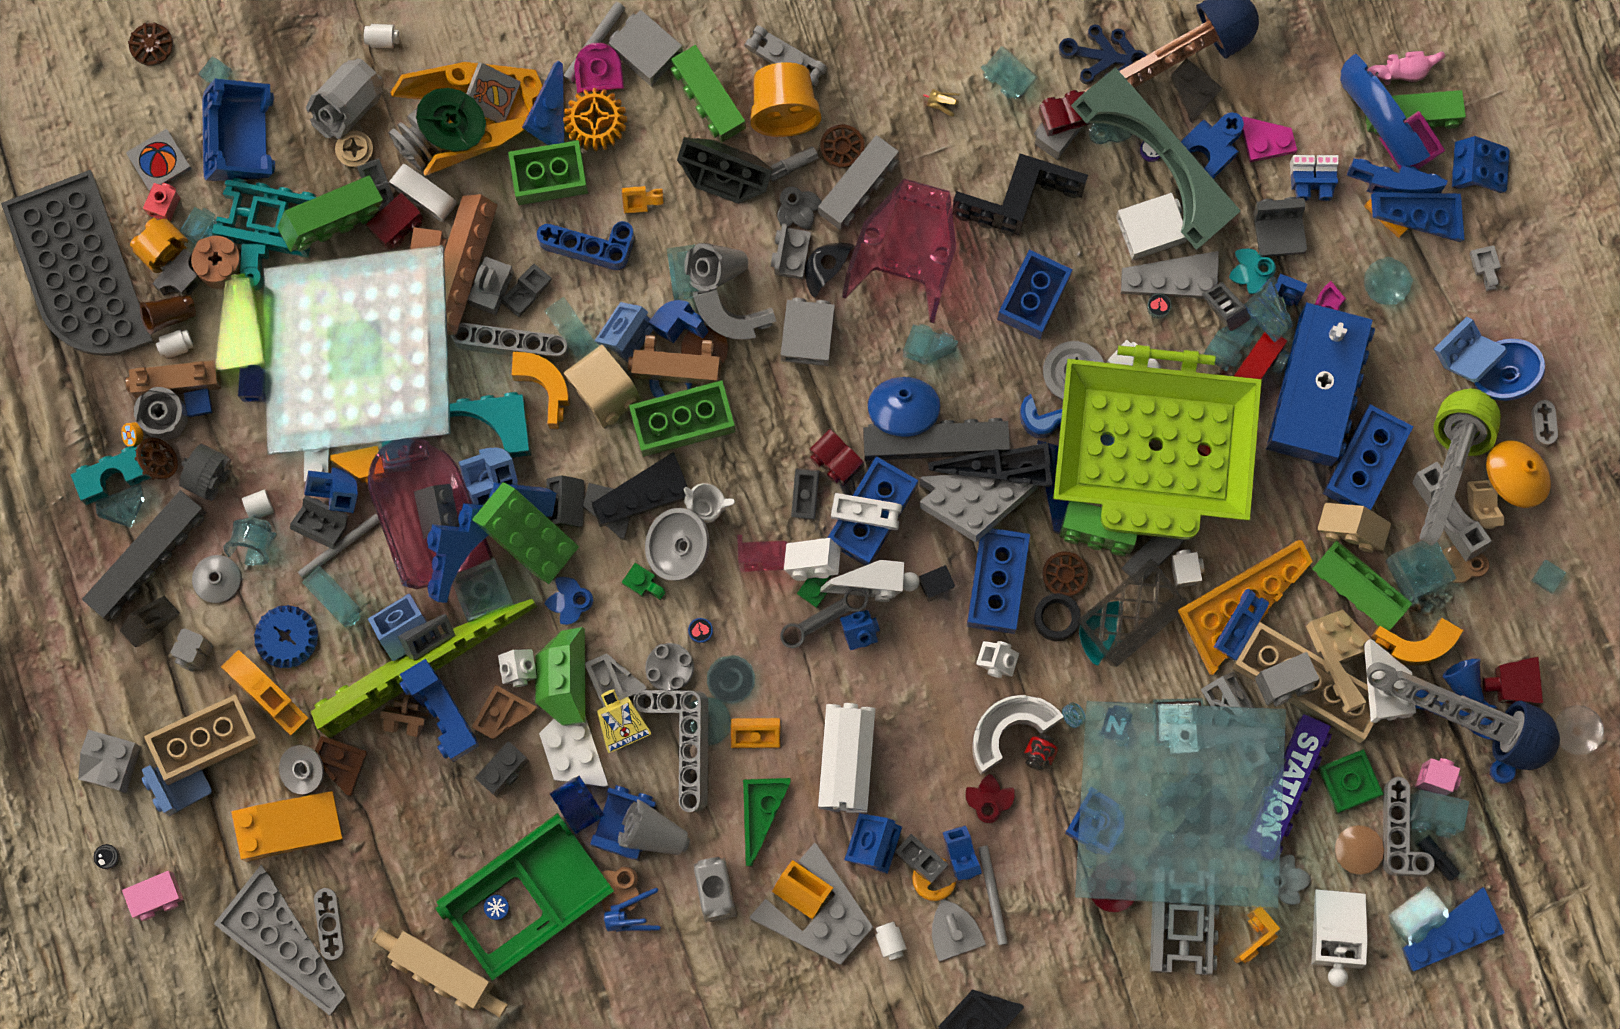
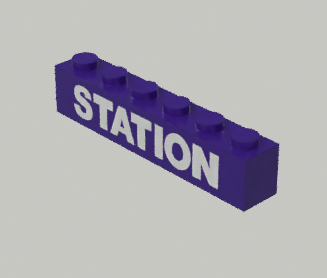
M1305 714L1299 718L1283 755L1286 761L1284 765L1279 764L1242 849L1243 852L1267 863L1272 862L1273 859L1278 860L1283 850V846L1280 845L1283 836L1288 837L1293 823H1290L1293 813L1297 815L1303 801L1299 800L1303 791L1307 792L1313 779L1309 778L1312 769L1317 770L1321 762L1322 756L1319 755L1322 746L1326 748L1332 734L1328 733L1331 726Z

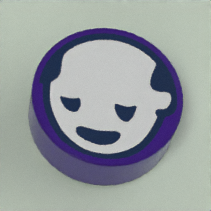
M1142 142L1140 146L1142 158L1148 162L1158 161L1161 157L1146 142Z

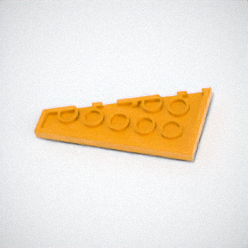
M1297 540L1178 610L1209 674L1214 675L1224 659H1228V656L1214 648V645L1240 603L1244 591L1250 589L1255 592L1256 597L1259 599L1264 598L1269 602L1265 613L1260 619L1261 621L1269 612L1268 609L1275 602L1279 601L1283 596V592L1290 584L1294 583L1313 562L1303 540ZM1250 605L1248 610L1253 612L1254 606Z

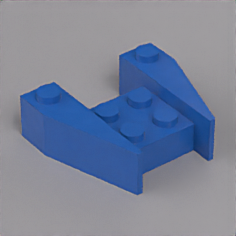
M426 659L400 674L403 679L400 685L405 694H412L423 707H427L434 718L438 717L440 719L437 725L443 735L438 737L441 744L437 747L445 759L449 757L454 762L479 747L476 736L471 731L450 696L449 691Z

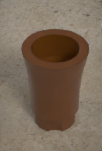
M188 295L140 303V315L143 325L151 335L166 327L187 321V319L196 316L194 301Z

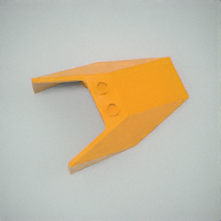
M461 62L402 74L390 93L392 97L422 100L427 93L441 88H452L467 93L478 63ZM486 64L521 82L506 121L495 123L485 118V134L477 145L467 151H450L434 155L424 170V175H429L498 148L523 132L525 129L522 126L542 88V83L536 70Z

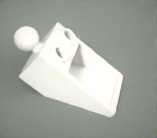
M879 560L829 580L821 587L820 592L845 594L851 587L863 588L867 592L868 597H875V601L889 602L890 599L895 598L896 595L901 593L903 589L909 592L916 590L919 586V578L912 572L904 574V562ZM852 591L848 594L864 596L860 591Z
M1316 889L1311 964L1333 966L1328 973V980L1331 985L1342 987L1348 981V974L1344 967L1362 969L1366 965V894ZM1321 949H1326L1329 952V956H1322ZM1346 951H1351L1354 958H1346Z

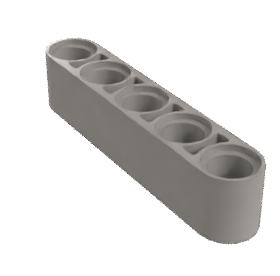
M460 323L457 334L451 335L455 345L462 350L513 356V352H527L554 362L564 361L569 355L567 342L559 335L469 323ZM461 332L469 333L466 340L460 341L457 337ZM485 335L493 337L492 341L487 344L481 343V338ZM514 338L516 343L513 346L507 347L504 345L507 339ZM532 341L540 343L539 347L535 350L528 348ZM556 344L564 346L563 350L559 353L551 351L552 347Z

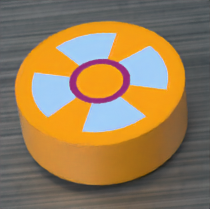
M131 422L123 425L121 436L125 445L128 447L138 446L143 441V430L138 423Z

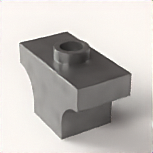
M185 248L173 261L166 263L162 273L152 283L164 296L169 292H178L182 296H189L202 282L193 271L192 254Z

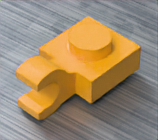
M645 186L622 188L624 213L648 212L647 205L664 204L663 189H653L646 192Z

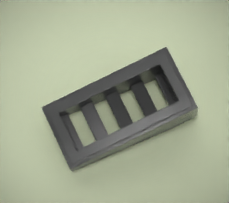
M1223 282L1202 294L1209 306L1230 331L1250 320L1245 305ZM1224 293L1223 296H1221V297H1219L1218 299L1214 300L1216 297H1218L1219 295H1221V294Z
M443 614L404 632L398 638L406 655L413 660H417L456 635L447 615ZM439 625H441V627H442V629H443V631H444L443 634H440V632H439V629H438V626H439ZM431 630L435 638H431V635L429 633ZM423 636L426 642L422 643L420 637Z

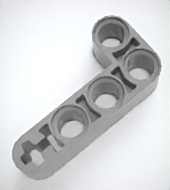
M1395 777L1388 781L1383 789V868L1386 873L1393 876L1421 877L1434 869V859L1428 853L1410 852V785L1406 779ZM1397 784V788L1402 789L1397 794V801L1402 800V802L1391 803V801L1396 799V791L1392 790L1391 787ZM1392 808H1398L1402 812L1401 820H1395L1391 816ZM1393 832L1400 834L1402 838L1400 845H1395L1391 841V834ZM1392 857L1400 859L1402 864L1400 870L1392 868L1390 863ZM1417 858H1421L1426 862L1425 871L1417 869L1415 864Z

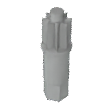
M814 147L801 151L785 160L782 159L780 162L770 166L773 169L770 178L772 182L818 159V154Z

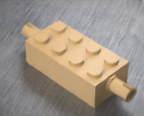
M381 928L375 933L372 942L390 952L387 957L393 960L391 966L406 974L410 970L414 973L413 979L426 986H429L430 983L435 985L436 987L433 991L448 999L451 996L457 999L455 1004L471 1012L472 1009L479 1010L483 1007L499 1018L504 1014L508 1004L489 994L494 986L490 981L407 932L403 931L398 939L384 932Z

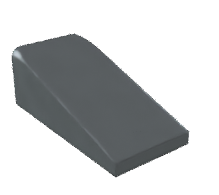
M795 469L791 517L815 519L820 470Z

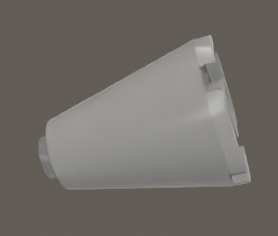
M699 243L687 252L684 261L685 273L690 276L692 281L690 284L699 291H711L744 273L748 268V257L742 250Z
M637 799V803L633 802L627 810L622 824L625 825L624 833L619 832L618 843L621 847L674 855L685 852L690 843V838H688V833L639 799Z

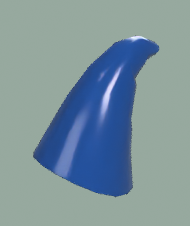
M1474 658L1461 661L1443 673L1442 677L1455 694L1466 696L1497 709L1495 705L1488 704L1482 693L1481 659Z

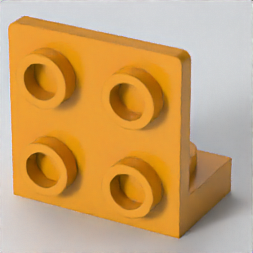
M1261 905L1254 908L1247 916L1250 918L1248 923L1257 933L1261 931L1263 935L1233 959L1236 963L1241 961L1244 963L1249 962L1259 954L1258 947L1262 945L1264 948L1278 938L1276 932L1280 930L1279 926Z

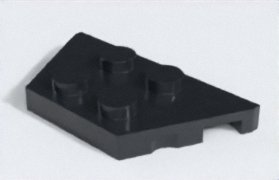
M972 989L938 1028L1005 1029L1023 1010L1024 1006Z

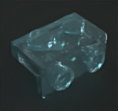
M1004 46L999 48L987 64H983L980 67L985 72L983 76L994 84L996 82L1002 87L1000 91L1009 99L1012 97L1020 99L1038 78Z

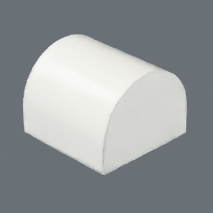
M265 489L242 498L245 510L251 521L274 513Z

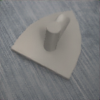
M945 899L941 900L932 923V940L938 961L940 962L986 945L977 923L968 912L955 903Z

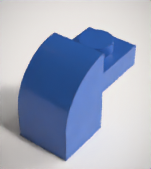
M674 300L664 304L648 322L656 334L672 343L677 340L684 329L701 338H704L708 333L702 317L694 312L689 302L683 300Z
M332 467L331 473L308 470L304 495L329 498V510L354 513L358 495L357 482L348 472Z
M962 826L942 832L955 877L958 880H968L982 874L967 827Z

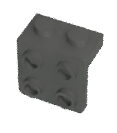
M1304 198L1264 199L1256 203L1253 216L1260 256L1295 255L1306 252L1307 244L1302 218L1306 207Z

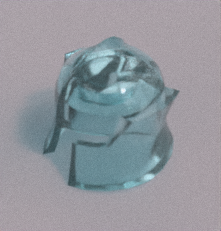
M255 515L250 518L235 520L233 522L232 536L223 546V550L228 557H231L238 546L248 547L245 564L265 565L269 563V547L277 537V533L272 532L271 524L268 521L257 519Z

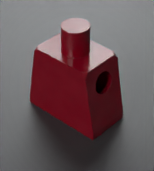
M1533 657L1499 665L1495 668V677H1483L1484 692L1497 691L1499 703L1513 704L1517 701H1524L1535 707L1543 704L1539 658Z

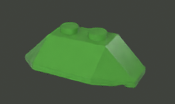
M580 627L560 631L535 655L537 678H535V703L563 726L585 723V628Z

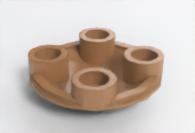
M1360 825L1348 827L1340 833L1336 840L1335 859L1342 868L1350 873L1368 874L1376 869L1383 859L1384 847L1382 840L1369 827Z

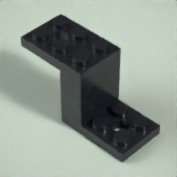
M1020 153L1003 205L956 191L952 214L962 221L972 220L978 222V225L990 229L994 227L1000 229L1003 234L1014 236V234L1020 235L1036 184L1041 185V188L1048 191H1054V189L1061 191L1070 198H1082L1088 175Z

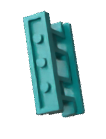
M233 178V181H225L226 188L223 191V195L227 199H232L233 203L229 219L217 216V224H214L212 229L213 236L225 237L235 244L266 245L271 251L309 257L310 247L303 251H298L297 249L290 252L277 226L284 211L289 207L287 202L299 205L316 198L315 194L310 192H302V194L293 193V190L285 187H279V190L273 189L264 183H256V185L247 184V181L239 178ZM241 193L254 196L251 208L241 206L243 198ZM260 205L279 209L275 228L255 224ZM238 216L248 217L246 225L248 231L235 228Z

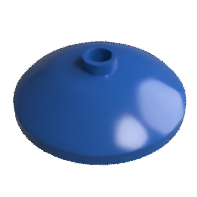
M1521 339L1496 341V343L1505 346L1507 353L1478 382H1474V385L1478 390H1481L1495 400L1508 401L1528 395L1538 387L1545 374V361L1541 351L1532 343Z
M896 377L882 382L872 391L868 400V413L874 425L883 432L901 437L914 436L925 432L937 421L940 413V400L936 391L926 382L912 377Z

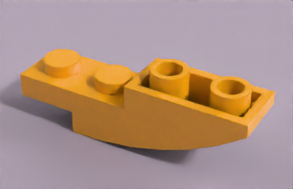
M239 650L221 666L290 736L308 719L291 699Z

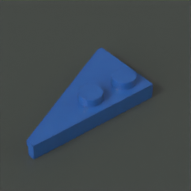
M560 61L553 64L522 126L523 129L546 145L564 143L563 63Z

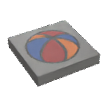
M167 129L126 152L149 191H151L154 183L159 185L163 183L168 184L191 170L190 165Z

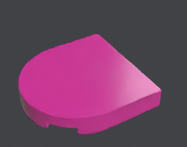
M591 43L579 51L574 65L577 93L584 92L585 89L591 92L594 87L597 91L624 88L621 59L614 48L605 43Z

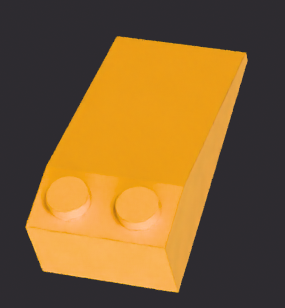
M333 791L231 811L240 858L245 862L343 840Z

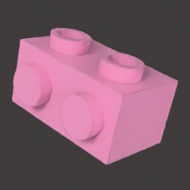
M1431 758L1422 764L1415 788L1444 797L1452 793L1453 790L1458 789L1462 776L1458 775L1460 768L1455 767V763L1450 760L1440 758V761Z

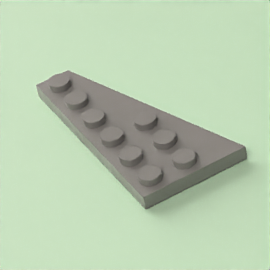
M260 865L214 925L329 1016H332L347 995L264 866Z

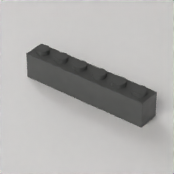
M1002 418L988 419V422L967 419L964 420V423L944 420L940 421V424H934L923 433L907 437L885 433L877 428L874 423L869 424L868 427H863L864 461H874L876 456L882 460L959 457L999 449L1000 452L1010 450L1008 421H1003Z
M180 490L82 600L106 621L109 622L111 619H116L121 614L123 605L127 601H132L138 595V589L144 582H149L154 577L158 566L165 564L171 558V552L176 546L184 544L188 539L187 534L193 528H197L202 524L206 512Z

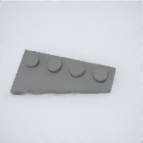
M1219 251L1122 268L1121 294L1164 295L1167 297L1204 299L1202 294L1217 285Z

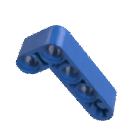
M625 221L617 222L613 226L609 240L552 224H544L537 230V238L542 249L612 270H621L627 265L635 240L632 226ZM621 231L630 233L625 239L617 237ZM549 234H552L553 238H548V241H545L544 237H548ZM569 240L577 242L576 246L572 248H567L565 244ZM596 246L600 248L599 252L594 255L589 254L588 249ZM614 253H620L623 255L622 258L618 261H613L610 259L611 255Z

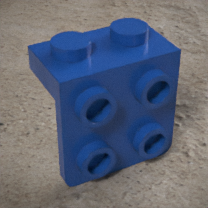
M1477 136L1455 142L1452 187L1462 189L1478 185L1499 193L1506 192L1510 153L1508 147Z

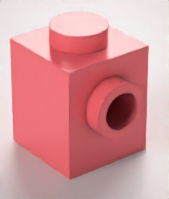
M154 183L143 206L147 215L159 220L168 219L171 221L181 199L175 191L176 188L167 183L162 185Z

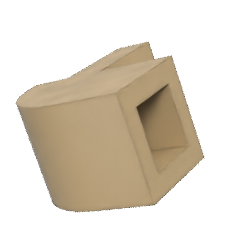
M1490 480L1467 482V501L1470 518L1478 521L1484 529H1493L1496 526L1504 525V516L1498 508V493L1493 488Z

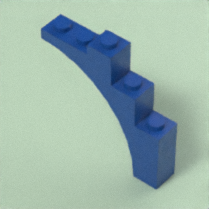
M494 482L489 498L502 483ZM508 484L521 493L546 517H552L556 492L543 487ZM463 503L462 510L458 516L459 527L432 524L431 531L427 536L428 548L434 551L436 556L432 560L433 573L432 579L428 583L429 597L437 602L447 603L452 583L461 565L471 551L489 536L472 521L483 505Z

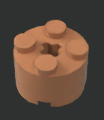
M210 236L197 242L192 253L191 262L199 278L213 289H227L233 286L232 284L240 279L241 253L235 244L222 236Z

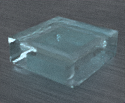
M212 56L198 75L210 84L215 78L227 79L233 71Z
M1545 559L1531 581L1552 594L1566 572Z

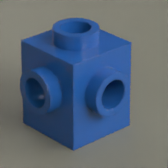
M868 609L840 618L850 650L867 647L878 642L876 632L880 631L876 617L871 618Z

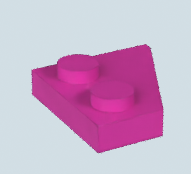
M1242 117L1244 122L1242 133L1250 162L1297 152L1292 128Z

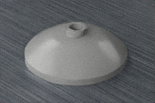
M673 508L659 515L650 526L646 536L645 552L650 567L658 576L671 581L685 580L693 576L702 567L709 551L708 529L702 518L695 512L684 508Z

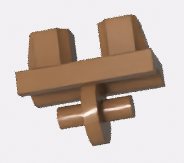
M405 694L403 701L395 699L394 707L386 706L384 710H381L380 718L384 719V731L397 732L399 723L405 722L408 723L406 734L419 737L424 725L428 721L429 713L418 712L419 704L412 703L411 695Z

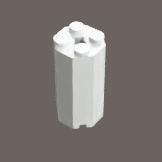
M844 703L843 708H841V705L826 704L818 809L834 812L841 810L847 813H867L876 708L861 707V709H858V704Z

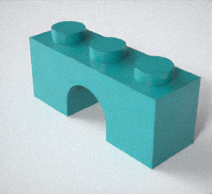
M126 447L116 456H105L99 459V463L92 466H81L76 469L75 473L70 474L79 498L85 505L109 496L106 490V481L112 474H123L125 481L131 487L151 479L149 475L142 473L143 470L139 466L138 461H135V450L137 447Z

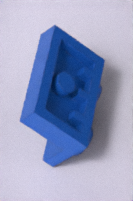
M1280 274L1277 281L1272 279L1264 297L1268 301L1266 308L1270 309L1276 298H1279V301L1286 305H1298L1306 290L1307 283Z

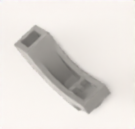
M717 289L693 292L696 307L702 319L710 328L725 337L733 339L755 338L754 328L766 329L771 327L773 322H776L772 308L749 315H736L724 308L719 299Z

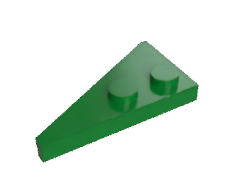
M791 778L743 780L746 867L753 866L790 786Z

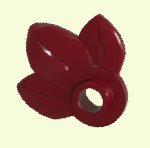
M988 774L981 781L978 789L967 787L965 797L968 805L976 810L979 820L984 823H993L998 820L1002 811L1011 807L1015 797V790L1012 787L1000 790L997 780L993 775ZM991 807L993 814L990 816L986 815L984 808Z

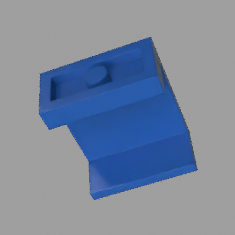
M616 785L615 789L608 788L607 801L596 834L592 836L590 845L639 861L642 850L619 846L618 835L619 832L624 833L625 828L622 821L630 805L633 802L637 803V799L645 802L655 810L657 804L652 801V796L639 793L637 797L629 794V789Z

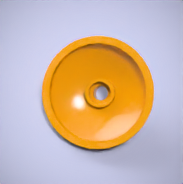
M1513 440L1500 442L1491 449L1486 461L1487 474L1493 488L1504 500L1517 507L1532 508L1538 506L1547 498L1551 488L1550 474L1544 460L1534 449L1524 443Z

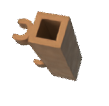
M646 335L645 349L634 350L633 357L629 356L628 371H631L632 376L636 379L705 385L720 381L722 361L720 357L712 356L714 344L710 340H703L701 355L657 352L656 336Z
M213 360L129 369V377H126V388L135 398H139L154 387H164L170 389L175 394L206 388L209 391L221 389L220 366Z

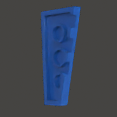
M1375 192L1371 194L1372 215L1375 219L1457 242L1465 240L1461 194Z
M1482 887L1437 923L1404 946L1402 950L1413 972L1502 935L1505 932L1485 888Z

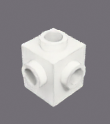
M983 641L976 665L988 670L987 674L996 678H1001L1002 675L1013 676L1019 653L1012 650L1011 645L1002 641H997V643Z
M532 649L511 650L498 655L503 684L523 687L528 685L527 681L537 678Z

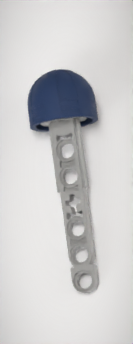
M1373 663L1367 669L1368 682L1373 687L1384 692L1389 690L1396 697L1494 739L1492 744L1493 756L1500 762L1517 769L1534 770L1551 761L1558 751L1560 734L1557 725L1547 712L1524 701H1517L1503 713L1403 671H1396V668L1384 663ZM1376 671L1386 673L1381 679L1372 678V674ZM1399 680L1407 682L1404 688L1398 689L1394 687V683ZM1425 689L1429 691V694L1424 698L1416 696L1419 690ZM1463 708L1472 709L1470 715L1461 716L1459 714ZM1485 717H1492L1494 719L1489 725L1480 723Z

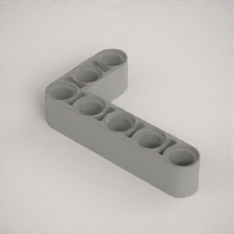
M639 691L633 699L634 707L639 712L679 713V805L685 812L702 811L708 802V697L701 691ZM647 695L651 698V705L648 708L644 704V699ZM669 696H673L675 701L672 708L667 704ZM693 696H696L698 699V704L695 708L690 703ZM693 720L698 725L695 733L690 729V724ZM692 745H695L697 748V755L694 758L690 754ZM692 770H695L697 773L695 782H692L690 779V772ZM691 795H695L697 798L695 807L690 804Z

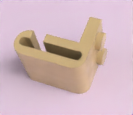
M602 344L563 373L571 386L575 387L579 396L594 413L602 428L617 422L622 414L630 411L629 405L641 401L632 380Z

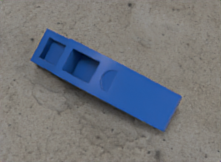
M1355 158L1349 166L1346 175L1369 183L1366 192L1441 193L1448 181L1442 179L1437 174L1421 172L1413 166L1402 165L1397 173L1389 167H1379L1371 164L1368 160Z

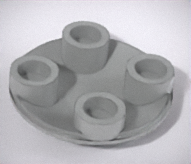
M674 643L660 644L651 651L646 660V676L650 683L659 690L677 691L685 687L691 680L694 672V662L690 653L684 647Z

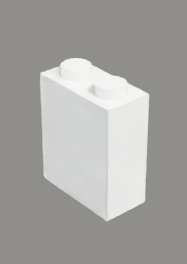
M1172 193L1118 210L1116 219L1132 261L1186 243L1187 239L1181 233L1183 225L1180 215L1182 212L1181 205L1178 199H1174Z

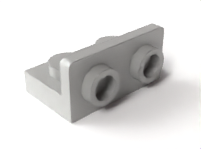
M782 224V229L777 230L775 237L778 251L772 254L771 267H774L775 275L803 280L811 232L787 228V224Z

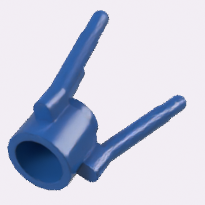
M658 888L642 893L621 904L612 905L611 911L604 913L607 931L660 930V926L637 925L644 924L647 920L645 918L628 920L626 912H621V909L657 893Z

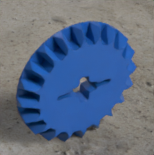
M290 605L277 606L272 610H268L264 616H261V620L256 625L254 645L258 654L268 664L278 668L296 667L304 663L313 654L318 641L317 627L312 617L301 608ZM276 628L285 633L291 631L289 636L296 645L287 640L281 642L282 637Z

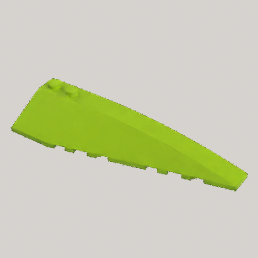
M529 599L460 625L453 629L456 636L417 660H413L405 655L395 661L391 660L351 686H342L335 692L336 695L329 700L324 698L314 705L315 709L311 711L315 726L328 738L334 737L403 693L404 690L400 685V682L403 681L400 676L402 672L424 659L429 662L434 671L439 670L536 608L533 599Z

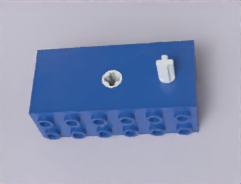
M1311 303L1305 304L1299 315L1266 450L1330 467L1335 461H1339L1340 457H1343L1346 448L1343 438H1345L1346 433H1349L1352 420L1348 419V417L1351 415L1352 410H1355L1358 399L1357 396H1354V393L1361 386L1363 373H1360V370H1362L1363 365H1366L1369 351L1365 349L1368 347L1369 342L1372 341L1375 328L1371 327L1373 319Z

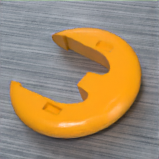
M913 871V886L916 892L926 900H943L955 889L956 882H953L951 885L939 890H929L927 887L931 883L916 871Z

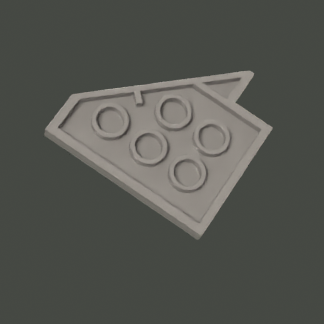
M955 474L922 476L920 478V485L931 492L920 501V508L974 542H977L1037 490L1038 485Z

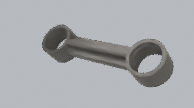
M851 587L846 591L844 598L799 624L788 623L781 630V642L788 648H797L803 643L805 636L849 611L859 612L863 610L868 603L867 592L863 588ZM860 591L865 596V602L860 608H853L848 604L847 597L850 592ZM791 626L797 627L801 632V640L795 644H790L784 639L785 630Z

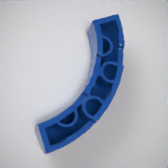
M1356 53L1351 56L1341 70L1340 81L1342 87L1370 120L1397 163L1401 166H1411L1430 157L1418 134L1413 131L1407 122H1403L1406 120V116L1377 76L1367 71V64Z

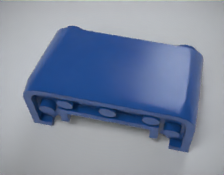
M215 78L205 89L202 99L203 175L206 181L233 180V178L243 180L265 179L274 173L275 161L271 159L270 155L266 154L265 112L269 107H272L274 95L270 92V84Z

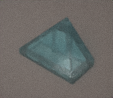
M141 484L95 501L98 517L131 527L144 501Z

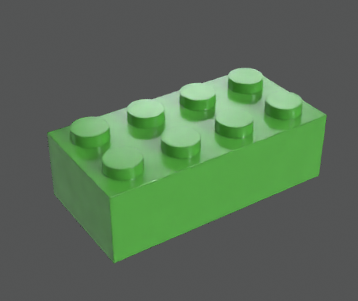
M369 175L285 210L277 228L290 252L297 249L298 251H303L312 245L311 243L318 240L320 242L327 241L333 236L332 234L339 231L346 233L354 228L353 225L360 222L362 225L367 224L379 211L383 199Z
M722 380L629 405L643 457L736 432Z
M502 482L472 519L532 574L547 584H550L579 548L572 539L521 493Z

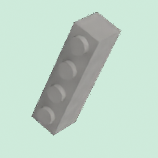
M876 135L818 206V214L839 230L845 225L848 227L855 219L856 215L854 213L858 208H864L871 198L869 196L874 189L877 191L885 181L883 177L887 172L892 173L898 166L899 151Z

